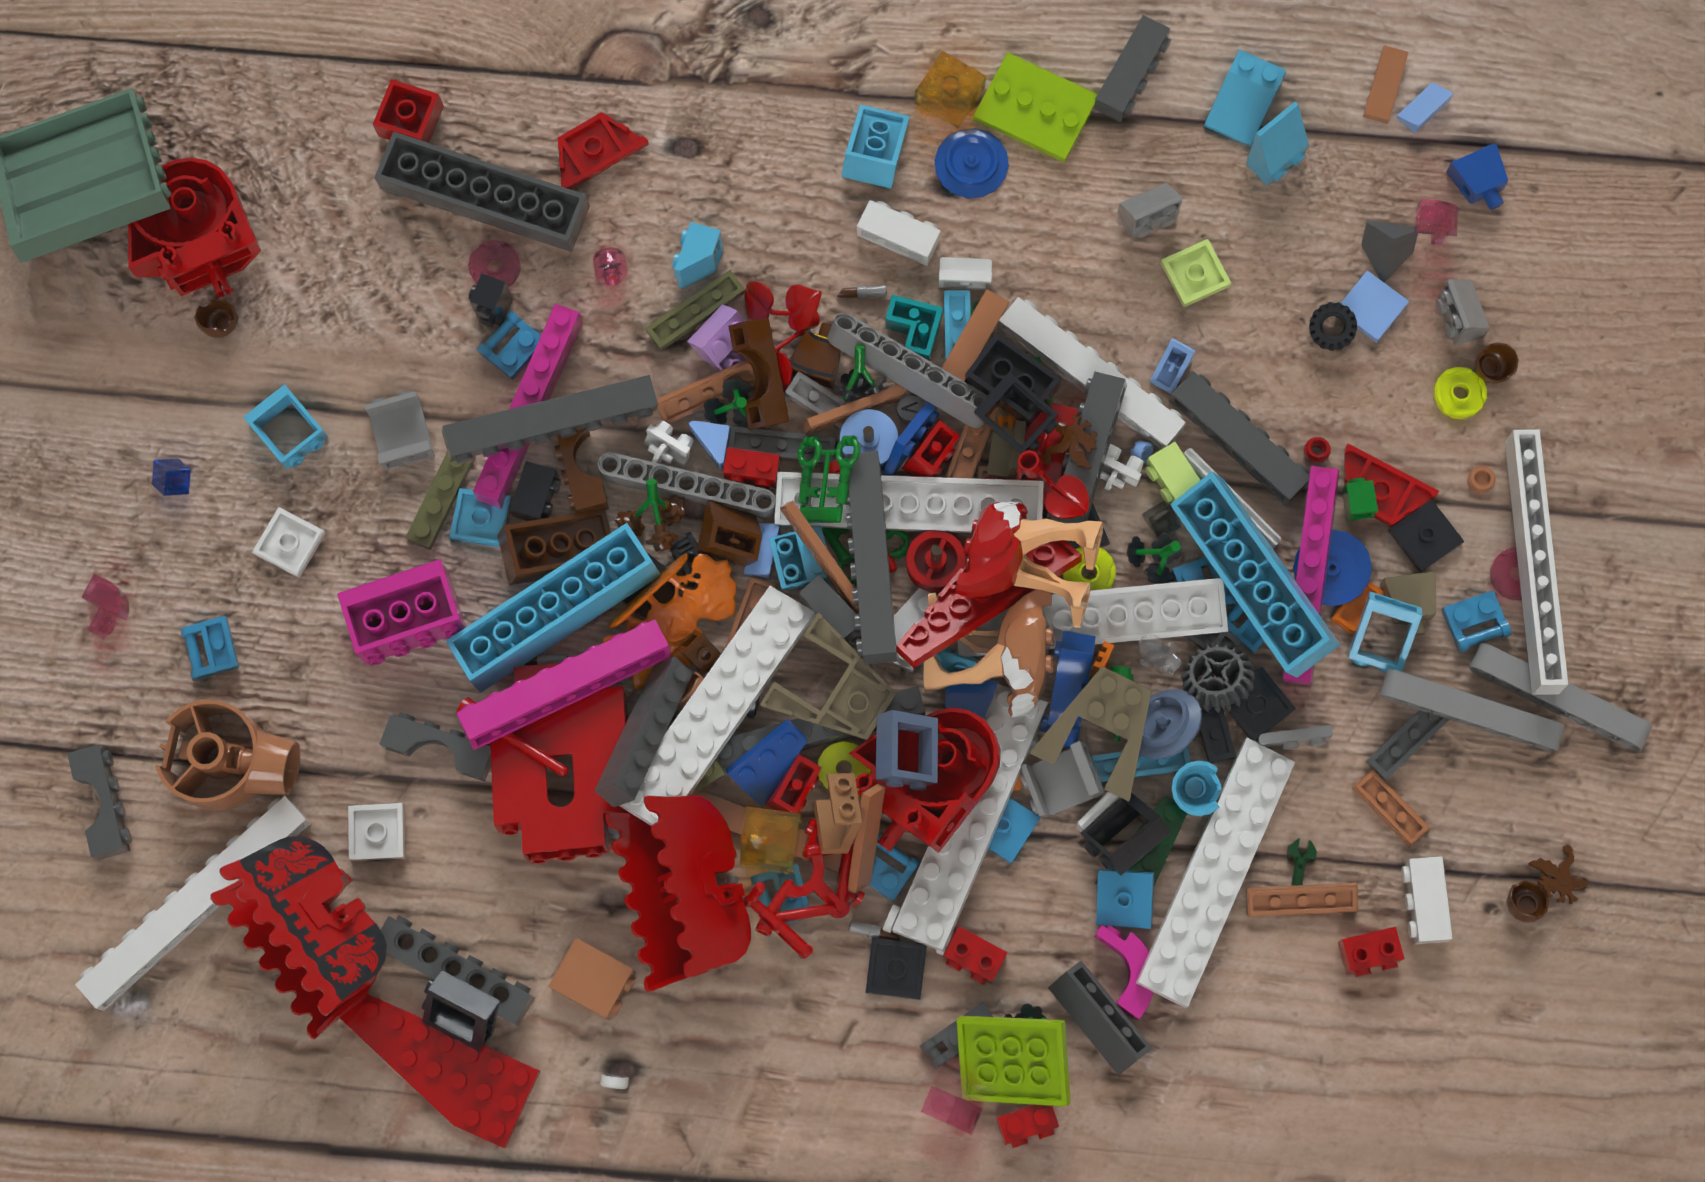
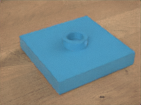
M1010 798L988 850L1012 864L1041 817Z
M1099 869L1096 925L1151 929L1153 920L1154 873L1126 871L1120 876L1115 870Z

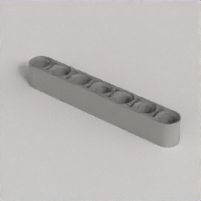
M839 313L835 316L827 336L828 341L834 347L855 358V346H865V365L973 428L984 426L985 423L975 416L974 411L988 395L847 313Z
M612 452L603 454L598 460L601 476L604 480L611 483L647 491L646 481L648 479H656L660 475H666L669 477L666 483H657L658 494L670 497L676 495L678 499L706 505L707 501H711L763 519L770 518L775 514V496L770 490ZM608 463L617 464V468L612 472L604 470ZM632 470H643V473L640 477H630V473ZM685 481L694 483L693 488L690 490H683L680 487ZM711 487L720 489L716 496H708L706 494L707 490ZM736 493H742L746 496L739 503L734 502L732 497ZM762 499L771 501V505L768 508L762 509L757 506L758 502Z
M1480 644L1469 667L1478 676L1628 749L1638 752L1642 751L1652 729V725L1646 720L1570 683L1560 694L1532 695L1529 663L1489 644Z
M1387 669L1380 697L1434 715L1439 716L1440 714V717L1551 752H1558L1565 727L1562 723L1392 669Z

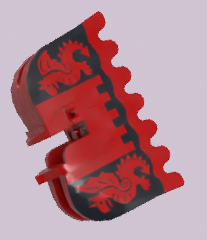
M300 836L286 837L220 868L219 873L225 880H240L211 893V901L217 906L227 904L232 906L233 911L227 918L228 924L234 928L241 926L248 928L249 932L243 938V945L251 950L256 948L264 950V955L259 959V967L267 972L272 970L280 972V976L274 984L276 991L283 994L287 992L295 993L296 998L290 1006L291 1012L298 1016L309 1014L312 1017L306 1031L309 1037L315 1040L335 1021L363 1001L369 993L386 959L387 945L383 933L365 912V904L360 898H356L346 905L344 903L331 913L329 905L336 900L345 887L353 880L342 868L339 869L329 851L314 840Z

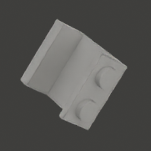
M402 391L397 393L396 397L389 399L377 398L372 400L371 404L364 405L366 412L370 416L379 451V454H377L379 464L384 471L435 457L421 401L416 391Z
M1079 741L1071 744V749L1060 753L1055 765L1044 760L1032 765H1021L1023 773L1020 774L1022 783L1026 789L1029 788L1032 796L1030 799L1031 807L1035 814H1039V817L1048 818L1106 794L1087 743Z

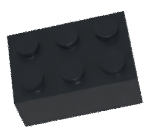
M998 333L995 334L965 373V382L989 395L1010 372L1046 404H1048L1061 385V378ZM1015 387L998 405L1018 421H1026L1027 427L1042 412Z

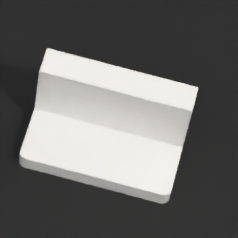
M941 257L939 288L991 290L992 260Z

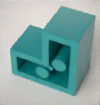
M892 295L885 318V329L907 334L905 347L931 361L943 318V307Z

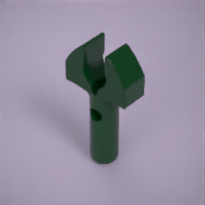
M1300 838L1288 847L1287 856H1291L1295 861L1291 886L1303 885L1305 865L1309 860L1314 861L1316 859L1317 851L1311 840L1307 842V852L1302 857L1298 851Z

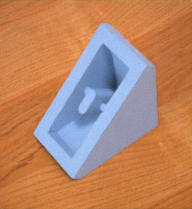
M1172 338L1150 383L1172 394L1192 363L1195 350Z
M691 421L689 423L690 431L719 470L723 471L727 447L729 446L730 426Z

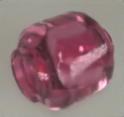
M606 247L595 253L593 269L598 282L607 286H615L625 280L628 274V267L623 251L614 247Z

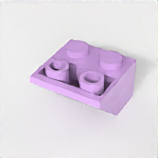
M722 304L687 342L707 364L719 372L746 360L742 355L733 352L728 327L729 325L746 320L737 310Z

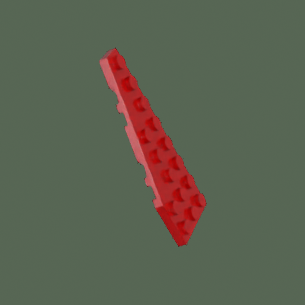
M1066 540L1051 541L1026 553L1027 558L1031 562L1048 568L1057 577L1082 562V554ZM965 567L963 569L960 568L938 594L937 601L932 606L929 605L924 611L922 619L917 624L914 623L897 643L896 652L909 665L915 668L1007 610L1023 595L1035 589L1013 585L1011 588L1000 593L985 597L968 598L958 595L956 591L959 574L965 573Z
M367 994L363 1001L340 1017L348 1027L453 1126L502 1148H506L540 1070L486 1046L479 1052L422 1022L423 1018Z

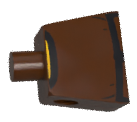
M822 323L818 334L810 331L805 332L789 360L792 366V376L795 377L799 371L819 385L834 390L835 387L833 385H836L841 350L834 347L828 341L827 336L832 324Z

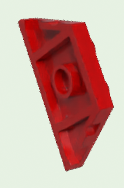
M602 112L557 137L561 187L570 190L574 189L648 146L647 138L633 133L629 130V127L622 123L614 122L611 117Z
M1347 443L1344 449V486L1346 483H1349V480L1355 478H1364L1365 481L1373 480L1378 512L1374 516L1375 519L1392 527L1438 495L1439 490Z

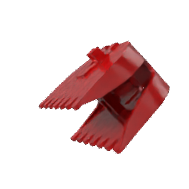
M701 796L644 797L646 809L649 812L656 813L658 816V822L652 824V826L631 813L610 812L605 815L607 825L619 832V839L613 841L612 849L616 855L623 856L626 860L625 866L619 869L618 875L621 881L629 883L632 887V892L625 897V904L629 909L635 910L638 913V919L631 924V931L636 937L644 939L645 942L644 947L638 950L637 957L642 964L648 965L651 968L650 975L644 979V987L647 993L669 984L707 973L712 969L737 962L746 954L751 941V925L743 900V896H745L743 884L729 883L717 886L715 874L728 872L735 866L737 853L733 845L731 831L720 811L710 801Z

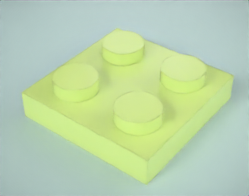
M1208 239L1161 260L1160 264L1183 308L1231 286V281Z

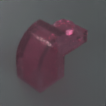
M1421 199L1416 208L1415 233L1431 234V244L1441 245L1446 236H1457L1458 207L1446 201Z
M94 574L81 598L99 608L87 630L104 640L107 634H111L114 630L116 617L127 620L129 602L124 592L115 584Z
M931 1086L921 1113L972 1136L983 1109L965 1099Z

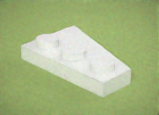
M919 588L894 615L896 645L914 623L917 624L924 616V611L928 608V594L930 592ZM898 653L897 662H888L912 673L914 671V668Z

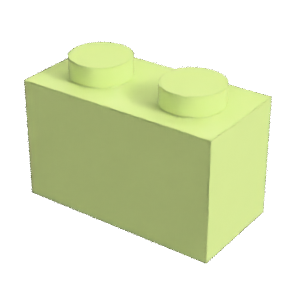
M1176 442L1166 446L1147 459L1146 473L1153 482L1157 481L1161 487L1159 490L1166 503H1173L1200 481Z

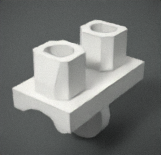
M661 421L656 426L650 424L646 429L647 436L644 444L649 447L648 451L654 454L652 462L660 464L664 460L671 464L673 461L684 468L688 463L690 450L693 446V438L687 434H681L677 440L671 437L673 428L665 421Z
M1110 444L1100 476L1101 479L1107 481L1104 489L1110 491L1113 485L1123 489L1125 483L1136 487L1142 475L1141 469L1144 461L1131 455L1127 464L1124 465L1117 461L1122 450Z

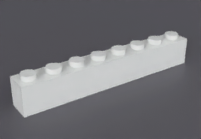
M1018 297L1000 318L998 324L1000 331L1035 357H1040L1044 364L1083 393L1088 378H1093L1094 371L1126 379L1127 388L1118 419L1157 449L1161 450L1172 444L1183 431L1186 422L1178 411L1166 408L1162 405V400L1153 393H1146L1135 379L1131 377L1126 378L1120 373V369L1112 362L1106 363L1102 360L1095 349L1087 346V348L1078 342L1079 339L1075 334L1070 331H1063L1052 317L1048 315L1043 316L1029 300L1023 301Z

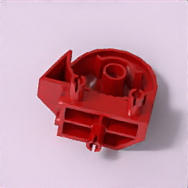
M197 158L175 159L162 166L167 177L163 182L167 183L172 197L168 198L171 209L128 224V268L136 278L162 277L164 281H167L170 289H176L180 296L212 284L216 296L224 297L223 290L226 291L227 295L232 292L226 277L244 270L261 252V248L236 189L223 170L208 160Z
M953 707L934 711L926 715L938 718L937 783L926 786V790H910L908 785L890 787L887 786V782L876 780L877 733L849 753L858 762L872 771L870 775L862 773L856 778L859 796L876 784L885 787L882 813L892 819V822L879 840H877L878 844L891 852L907 830L939 853L992 785L1000 767L1001 748L996 733L982 717L969 710ZM898 730L897 770L918 773L919 733Z

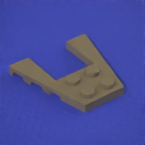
M817 613L803 636L849 665L821 711L776 682L772 684L760 706L867 740L877 725V715L886 711L896 693L868 664L865 665L861 656H858V653L823 616Z
M1102 666L1033 747L1030 754L1055 765L1077 717L1088 720L1128 740L1104 790L1129 801L1152 690Z

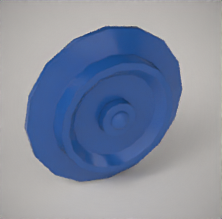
M976 128L958 130L947 136L938 147L934 160L936 175L943 187L954 195L968 199L984 197L997 190L1005 180L1009 167L1007 151L1001 141L991 133Z
M1332 530L1323 605L1338 606L1351 602L1362 594L1370 581L1372 564L1369 552L1358 538L1348 532ZM1300 548L1295 555V561L1293 566L1295 580L1297 576Z

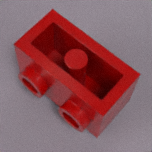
M939 420L926 433L901 469L913 477H937L943 469L940 464L943 460L947 462L956 450L953 446L960 436Z
M727 447L723 469L724 479L764 489L776 488L777 472H780L781 467L780 455Z
M798 754L765 804L787 817L800 814L807 803L805 798L809 790L812 791L819 781L820 777L818 774L822 767Z
M958 926L943 954V958L947 960L945 965L958 972L964 969L971 973L970 978L985 985L986 982L992 984L1008 952Z
M1396 927L1338 941L1346 974L1354 973L1355 977L1371 974V968L1380 966L1382 971L1398 968L1397 962L1405 959Z
M1031 1105L996 1118L1004 1145L1011 1143L1012 1148L1028 1144L1027 1138L1037 1134L1039 1139L1055 1134L1054 1129L1059 1127L1053 1106Z

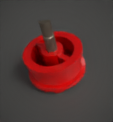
M930 530L918 535L912 541L907 551L906 568L910 580L920 589L930 593H940L959 569L965 567L964 548L955 536L945 531Z

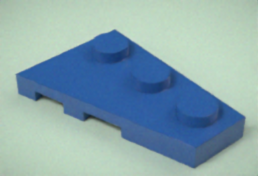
M928 401L895 441L882 475L895 476L905 459L914 450L918 441L921 442L928 430L927 427H932L939 417V413L936 412L938 407Z
M787 719L727 767V774L762 808L806 744V736Z

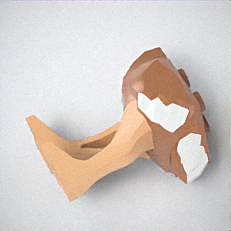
M1035 589L1023 595L1009 608L1002 618L999 630H973L958 641L963 642L973 651L987 653L973 667L963 671L948 672L941 666L937 654L924 662V690H939L958 684H982L991 678L1004 677L1011 688L1007 696L1010 717L1024 715L1035 708L1045 689L1049 673L1054 672V657L1049 655V646H1054V629L1049 628V623L1043 607L1052 606V593ZM936 593L928 594V606H932L937 601L938 596Z

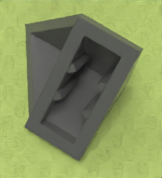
M1366 221L1362 247L1382 282H1385L1413 254L1419 227Z

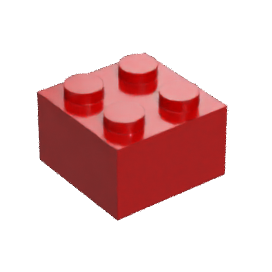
M391 79L374 119L373 127L378 137L388 140L391 139L394 131L429 143L444 105L440 95Z

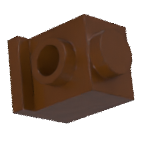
M696 629L677 647L681 654L703 674L711 670L721 655L720 651L706 636ZM707 650L708 653L701 659V653Z

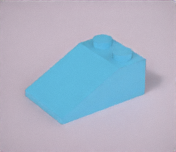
M1239 49L1204 127L1251 147L1255 135L1259 131L1283 83L1287 70Z
M1296 102L1287 107L1255 135L1246 164L1266 185L1273 180L1278 182L1286 175V169L1292 164L1294 166L1299 165L1307 156L1305 153L1309 143L1300 108Z
M860 104L845 153L841 177L891 189L910 116Z

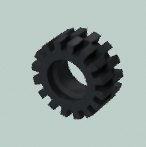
M1340 302L1322 304L1317 310L1315 309L1312 317H1310V335L1316 345L1318 344L1324 350H1341L1343 347L1350 345V342L1356 336L1357 320L1355 314L1347 305L1344 306ZM1329 317H1338L1344 324L1343 331L1337 336H1328L1323 331V323Z

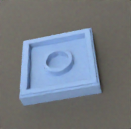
M1367 270L1341 303L1344 306L1347 305L1355 314L1357 329L1377 343L1408 305L1409 301Z

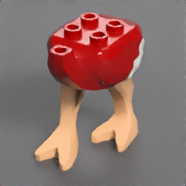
M995 502L984 508L979 519L973 521L972 538H967L964 553L968 555L965 565V573L959 574L956 584L957 594L968 598L985 597L1003 592L1013 585L1047 591L1065 598L1070 607L1073 627L1081 628L1090 596V583L1065 581L1058 578L1048 568L1031 562L1027 558L1026 553L1051 541H1076L1082 547L1086 569L1093 570L1102 539L1103 522L1061 523L1050 519L1027 520L1028 510L1020 502Z

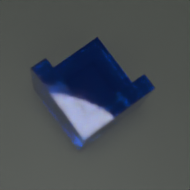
M177 458L153 461L152 485L163 496L189 494L191 469Z

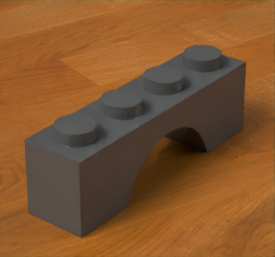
M400 712L399 716L390 714L380 741V745L384 749L410 757L422 746L428 744L443 745L452 751L456 770L460 774L483 782L486 781L491 768L490 743L473 750L469 740L465 738L466 734L460 731L450 729L448 733L439 730L441 726L430 721H425L424 724L414 722L415 717Z
M97 744L67 753L73 779L82 784L92 785L97 790L101 801L98 818L93 825L85 830L91 857L102 860L130 852L129 843L132 842L129 829L124 826L123 817L126 816L123 803L118 801L117 792L120 791L116 776L112 775L111 766L114 765L110 750Z

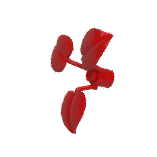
M750 281L746 284V292L744 294L745 308L751 320L769 318V313L771 315L789 316L788 324L791 329L796 331V333L775 347L780 377L783 383V392L785 393L791 382L792 366L789 358L784 353H779V351L797 337L803 336L804 330L813 329L819 325L820 317L817 309L822 291L800 284L792 285L788 289L785 298L788 311H779L771 308L774 303V296L769 287L759 281Z
M1041 412L1033 420L1026 431L1025 442L1048 417L1046 414ZM1060 416L1056 420L1058 423L1060 421L1064 422ZM1055 428L1049 435L1046 433L1042 435L1038 440L1041 444L1036 451L1028 450L1020 454L1018 458L1020 468L1017 469L1016 480H1021L1023 474L1030 478L1041 476L1052 488L1047 492L1044 500L1045 507L1052 516L1059 519L1083 516L1088 512L1090 506L1089 494L1083 482L1075 476L1063 475L1055 485L1043 471V463L1039 457H1043L1050 446L1060 444L1064 435L1056 432ZM986 476V477L984 478V479L1010 480V479L995 478V477H989V476Z

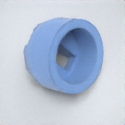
M1139 440L1134 443V449L1131 448L1130 450L1132 456H1136L1146 463L1148 457L1153 455L1154 447L1151 443Z

